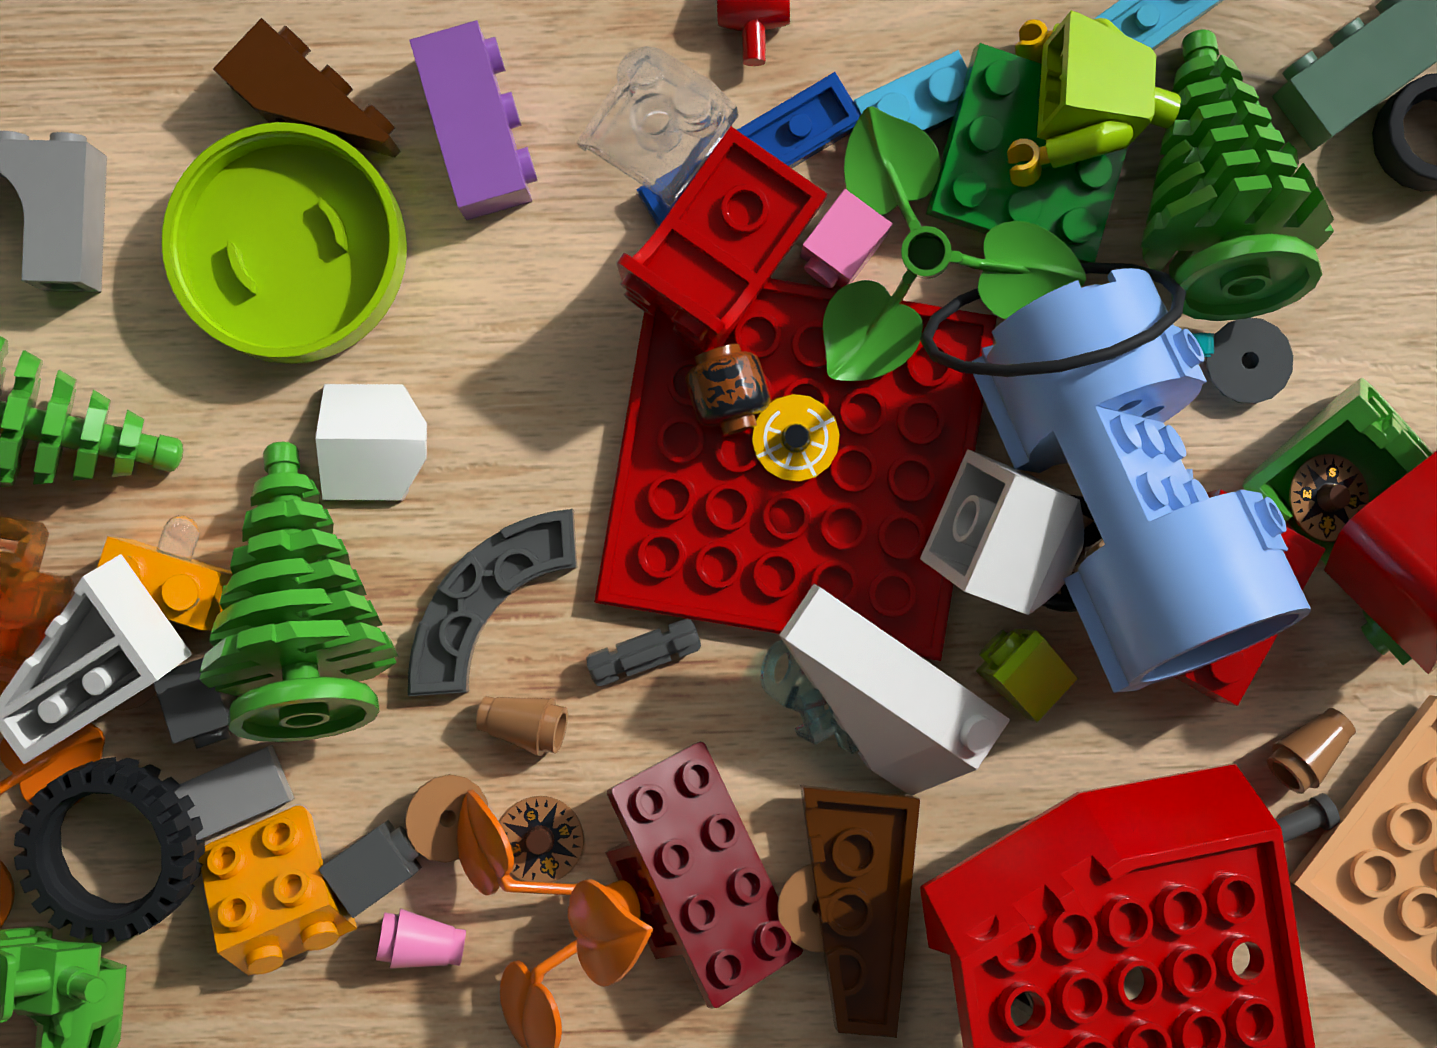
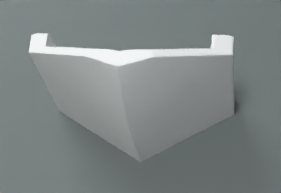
M324 384L315 438L322 500L403 501L409 492V487L427 459V422L413 402L406 387L402 384Z

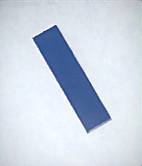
M833 72L737 129V131L790 168H793L851 134L861 113L836 72ZM720 140L636 189L639 198L657 227L663 222Z

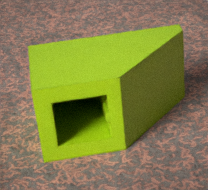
M1014 629L1009 633L1004 630L998 632L979 653V656L985 661L976 670L981 677L1025 718L1034 722H1038L1078 679L1050 644L1036 630Z

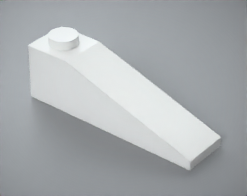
M813 584L779 635L813 687L820 691L834 712L833 717L841 729L848 733L858 748V755L866 767L911 796L977 770L1010 721L1009 718L816 584Z

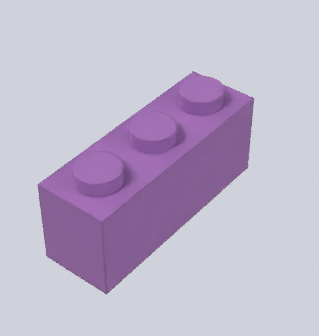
M475 20L410 39L409 41L456 203L466 221L532 202L528 184L538 180L528 147L517 150L512 129L522 125L512 92L504 94L500 92L495 74L506 70L496 37L485 39L478 21Z

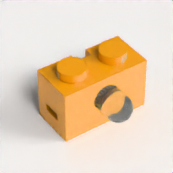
M184 515L174 516L166 522L157 547L133 539L107 536L97 566L98 568L122 554L167 619L199 630H212L217 614L223 611L219 605L223 586L227 585L231 576H233L232 571L192 559L200 536V530L192 518Z

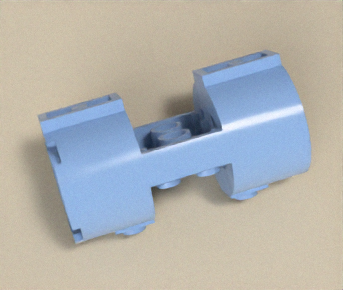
M1133 268L1111 270L1107 276L1110 283L1103 285L1094 284L1081 288L1077 280L1055 289L1022 307L992 331L996 344L982 348V356L972 362L1010 365L1060 360L1110 347L1148 330L1168 312L1151 276L1146 271ZM1174 324L1155 340L1116 358L1063 372L1014 377L973 374L1014 468L1041 473L1054 465L1068 463L1105 543L1104 546L1093 552L1080 564L1078 572L1064 578V581L1114 693L1137 691L1150 684L1170 679L1219 661L1282 632L1301 621L1311 612L1308 601L1284 554L1288 548L1281 533L1286 532L1287 528L1285 520L1274 501L1269 497L1263 499L1262 494L1259 492L1241 489L1236 492L1209 498L1198 480H1190L1181 461L1182 458L1186 457L1185 446L1176 430L1170 425L1165 426L1164 422L1189 405L1200 393L1202 384L1207 381L1199 366L1200 363L1204 362V354L1199 343L1188 329L1182 330L1174 326Z

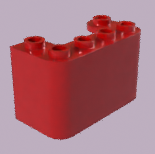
M1437 451L1365 505L1346 523L1338 534L1324 568V571L1427 674H1430L1437 668Z

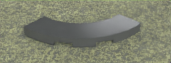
M573 509L543 513L506 526L468 552L448 572L438 585V589L416 630L408 668V696L469 692V674L474 649L484 626L495 610L508 596L530 581L555 571L578 568Z

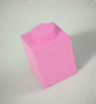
M844 189L802 245L800 257L807 262L804 266L805 271L828 288H832L835 283L840 287L852 283L887 237L893 223Z

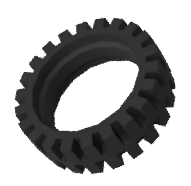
M116 757L103 758L67 771L48 783L46 787L38 791L30 800L33 805L23 811L19 823L25 825V827L15 833L14 846L24 848V851L14 857L16 870L28 869L29 875L20 881L24 893L35 889L38 891L40 897L31 905L39 914L51 908L54 914L48 923L58 930L71 924L72 927L69 935L81 940L92 933L93 942L106 943L114 937L117 942L127 940L138 933L139 935L160 923L190 895L195 887L192 883L200 876L203 866L197 860L205 853V840H196V834L203 829L200 816L190 818L187 811L195 806L189 795L179 799L174 793L181 785L172 777L163 781L158 778L161 769L151 764L139 768V760L125 758L120 761H116ZM91 794H113L132 803L151 822L161 845L162 870L155 887L143 898L130 903H111L89 893L72 876L62 853L61 826L67 811L79 799Z

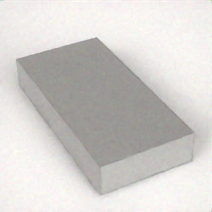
M273 745L183 782L174 792L179 799L189 795L195 805L187 812L190 818L200 816L203 829L196 834V840L203 839L295 799Z

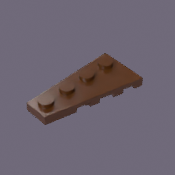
M800 785L834 1027L838 1033L897 1038L920 798L911 795Z

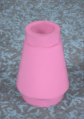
M403 909L399 910V914L384 912L376 961L389 962L390 969L448 966V964L460 966L466 930L456 929L454 926Z

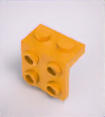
M294 806L205 845V853L199 858V863L203 864L201 873L217 953L248 976L272 972L281 967L285 960L307 950L325 949L336 943L340 936L357 929L355 918L351 917L319 871V868L324 864L312 815L303 806Z

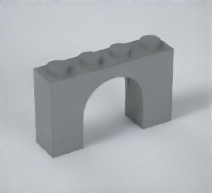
M0 131V177L7 178L14 186L21 199L24 212L21 281L43 291L101 292L107 156L88 143L87 138L83 135L69 132H54L50 134V140H29V136L19 132Z

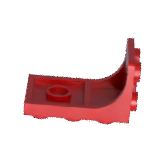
M730 126L645 245L633 257L623 253L616 264L622 280L620 284L627 290L624 296L649 315L653 316L657 309L671 317V321L675 324L673 331L694 347L702 350L706 343L713 348L722 347L820 209L828 193Z

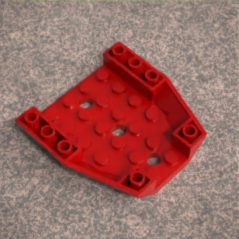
M1225 764L1076 792L920 886L928 948L950 955L963 1048H1315L1282 829L1236 764ZM1245 943L1249 950L1250 960L1243 973L1237 975L1232 966V956L1235 949L1240 944ZM1138 966L1144 977L1143 989L1136 998L1129 1000L1124 992V980L1127 973ZM1028 991L1033 999L1032 1015L1026 1023L1016 1026L1011 1018V1005L1020 993Z

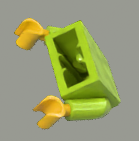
M1071 10L1061 23L1054 25L1053 30L1047 31L1046 25L1040 20L1035 19L1028 20L1021 26L1019 30L1020 41L1015 45V55L1042 64L1037 138L1046 140V145L1038 147L1034 141L1029 139H1018L1010 145L1007 151L1010 164L1029 161L1023 165H1016L1009 170L1010 180L1014 185L1026 187L1034 184L1041 176L1042 165L1051 163L1053 168L1126 149L1149 124L1169 128L1174 123L1179 113L1181 98L1177 93L1155 87L1156 54L1151 47L1126 36L1110 20L1105 18L1091 19Z

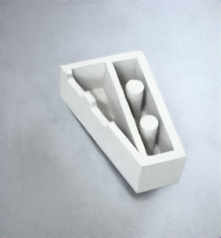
M122 554L81 578L73 590L75 594L63 612L52 620L44 632L46 636L34 654L23 662L0 696V732L23 764H26L158 681L192 655Z

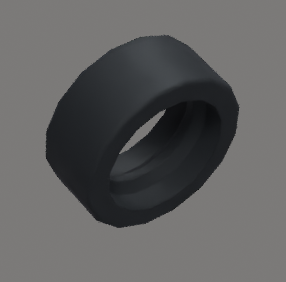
M1437 73L1426 74L1405 85L1392 95L1378 112L1372 131L1374 154L1384 172L1401 186L1420 192L1437 190V166L1424 162L1412 152L1404 136L1403 120L1413 105L1423 100L1437 102Z

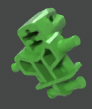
M34 926L0 930V1023L8 1021L13 1011L17 1015H26L32 1019L34 1025L37 1026L35 1048H117L121 1040L127 965L101 957L102 945L52 939L53 929L48 927Z

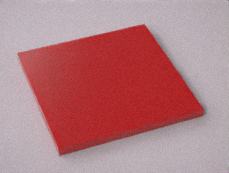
M770 278L722 346L739 344L741 352H751L758 357L771 402L777 398L792 394L810 396L828 408L836 419L840 434L838 452L830 466L815 478L800 482L782 480L768 472L757 459L752 443L754 428L723 436L721 426H703L696 419L685 377L696 366L695 356L715 348L706 343L702 350L685 341L673 331L675 324L671 321V317L661 310L657 309L653 316L644 312L594 603L780 634L813 584H816L920 657L941 661L954 584L920 558L967 449L974 452L976 450L984 398L973 374L961 373L932 361L920 341L916 351L903 365L885 375L864 381L834 380L827 374L823 319L827 305L838 289ZM904 300L900 302V304L911 307L920 315L923 323L922 333L930 317L943 308ZM957 310L939 323L932 339L939 351L963 361L972 362L982 356V348L993 345L994 336L992 331L996 327L997 316ZM760 413L754 415L756 420L759 417Z

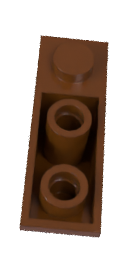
M260 18L213 68L226 84L268 123L285 122L309 125L332 133L353 147L391 157H396L401 152L389 136L395 129L392 123L370 103L363 110L347 97L353 88L328 64L321 71L315 68L305 58L311 52L309 47L285 25L277 33L266 21Z

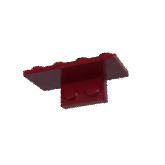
M704 742L694 743L607 790L609 801L628 841L605 852L618 881H627L638 896L640 920L653 928L648 944L655 959L683 956L708 1008L721 1007L803 953V948L791 941L790 934L778 919L777 893Z

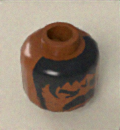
M739 344L718 347L695 356L696 366L687 373L685 379L698 422L707 427L721 426L723 436L756 427L757 423L754 415L763 412L771 402L758 357L751 352H741Z

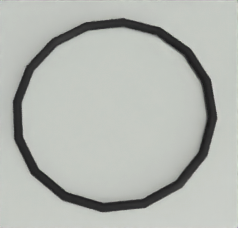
M1080 263L1085 274H1109L1111 270L1129 268L1146 271L1151 276L1152 281L1161 283L1173 295L1171 310L1148 330L1110 347L1060 360L1010 365L968 362L939 351L932 338L939 323L962 306L980 299L978 288L957 296L930 317L920 337V341L932 361L961 373L1014 377L1063 372L1116 358L1155 340L1182 316L1186 291L1169 274L1136 264Z

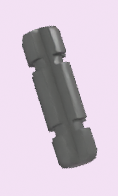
M683 619L669 624L670 631L662 633L660 628L617 643V650L609 652L608 647L590 653L586 657V661L593 682L596 686H604L619 680L618 674L626 672L628 677L672 661L670 655L677 652L679 657L697 652L701 648V642L694 623L691 619Z

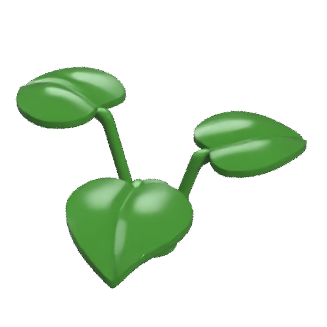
M867 107L857 120L847 144L844 162L846 188L882 216L899 206L911 231L904 239L901 248L902 259L907 271L892 296L880 283L861 280L845 285L831 298L823 319L827 374L834 380L864 381L885 375L903 365L913 355L920 343L923 323L920 315L914 309L900 304V302L917 277L921 279L935 278L946 270L949 263L983 270L978 281L980 299L994 315L1003 319H1007L1037 298L1078 280L1080 286H1082L1086 281V274L1075 254L1062 240L1047 229L1026 221L1004 222L991 228L986 234L983 244L985 259L951 250L950 241L941 230L932 226L921 227L908 202L921 200L928 196L938 181L941 163L936 145L926 132L916 125L891 116L876 107Z

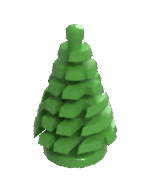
M1196 30L1187 34L1181 44L1185 63L1177 70L1172 92L1179 94L1181 104L1174 123L1165 130L1159 155L1165 156L1160 160L1152 190L1153 196L1146 220L1147 226L1143 232L1141 242L1143 260L1150 269L1162 271L1175 252L1178 251L1169 263V275L1186 291L1183 314L1194 319L1210 321L1247 319L1274 312L1297 302L1316 287L1322 276V269L1315 249H1319L1334 232L1330 225L1334 221V217L1305 164L1302 163L1298 168L1297 149L1289 141L1281 149L1285 141L1280 131L1274 129L1271 123L1272 118L1267 108L1262 107L1258 102L1259 97L1254 87L1242 82V74L1232 59L1224 55H1220L1217 59L1219 49L1215 34L1210 30Z
M1 336L0 396L6 368L2 366L4 358L8 354V340ZM23 350L14 373L16 377L13 390L9 394L7 402L0 400V487L15 485L21 468L23 451L27 446L28 440L40 442L34 466L35 476L33 485L54 482L64 447L78 450L73 481L92 479L99 455L115 458L112 477L132 475L135 461L153 465L152 468L168 472L175 471L178 468L184 451L181 440L161 434L159 437L143 434L144 419L130 410H127L123 427L106 424L111 400L94 389L86 418L82 419L71 416L77 379L61 370H58L52 397L48 402L47 410L35 408L41 383L39 376L43 360Z
M274 442L268 445L263 452L264 470L268 475L260 478L254 484L250 498L251 507L258 506L250 511H246L242 528V542L248 541V545L234 548L230 564L233 576H231L228 584L223 586L219 603L223 611L217 614L213 623L209 640L213 648L204 654L199 671L201 673L199 680L208 688L215 687L217 692L234 696L241 695L232 702L228 712V730L237 737L268 742L313 740L356 730L376 719L380 712L378 697L367 684L360 681L372 679L396 664L397 662L394 657H397L398 654L386 632H381L380 628L377 627L381 626L382 622L370 600L367 601L364 596L367 595L356 569L352 570L350 566L349 555L342 539H338L333 534L334 523L328 510L323 509L322 505L318 504L320 493L313 479L309 480L307 475L298 473L300 469L298 448L289 442Z

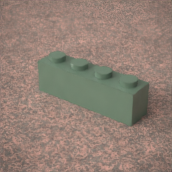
M1382 0L1375 6L1380 13L1378 17L1366 25L1359 17L1329 39L1334 47L1332 50L1319 59L1313 51H1310L1282 73L1288 82L1272 98L1312 152L1437 62V0Z

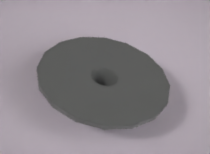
M1261 318L1238 319L1228 322L1214 334V354H1211V357H1207L1206 367L1211 382L1222 395L1238 403L1256 404L1272 399L1285 388L1293 372L1294 355L1288 338L1277 326Z

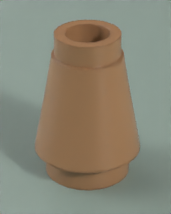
M485 696L477 712L476 728L538 756H542L545 752L556 754L560 750L565 737L568 710L566 707L556 705L553 698H494Z
M1328 708L1323 714L1318 715L1273 744V754L1267 759V765L1281 783L1296 793L1303 794L1309 787L1318 788L1349 743V739L1356 733V729L1343 713L1334 708Z

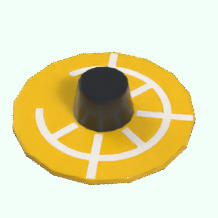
M792 394L777 398L760 413L756 420L757 426L754 427L752 438L756 457L768 472L782 480L800 482L815 478L830 466L838 452L840 434L836 419L824 404L810 396Z

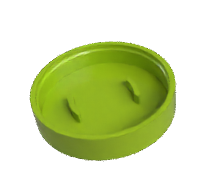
M274 122L243 128L223 137L205 149L189 165L177 182L166 208L162 227V254L167 278L176 298L189 317L201 329L223 344L250 357L274 363L298 364L313 362L338 354L363 339L378 325L394 302L401 286L407 258V240L402 213L392 191L373 165L357 149L338 136L316 127L297 123Z

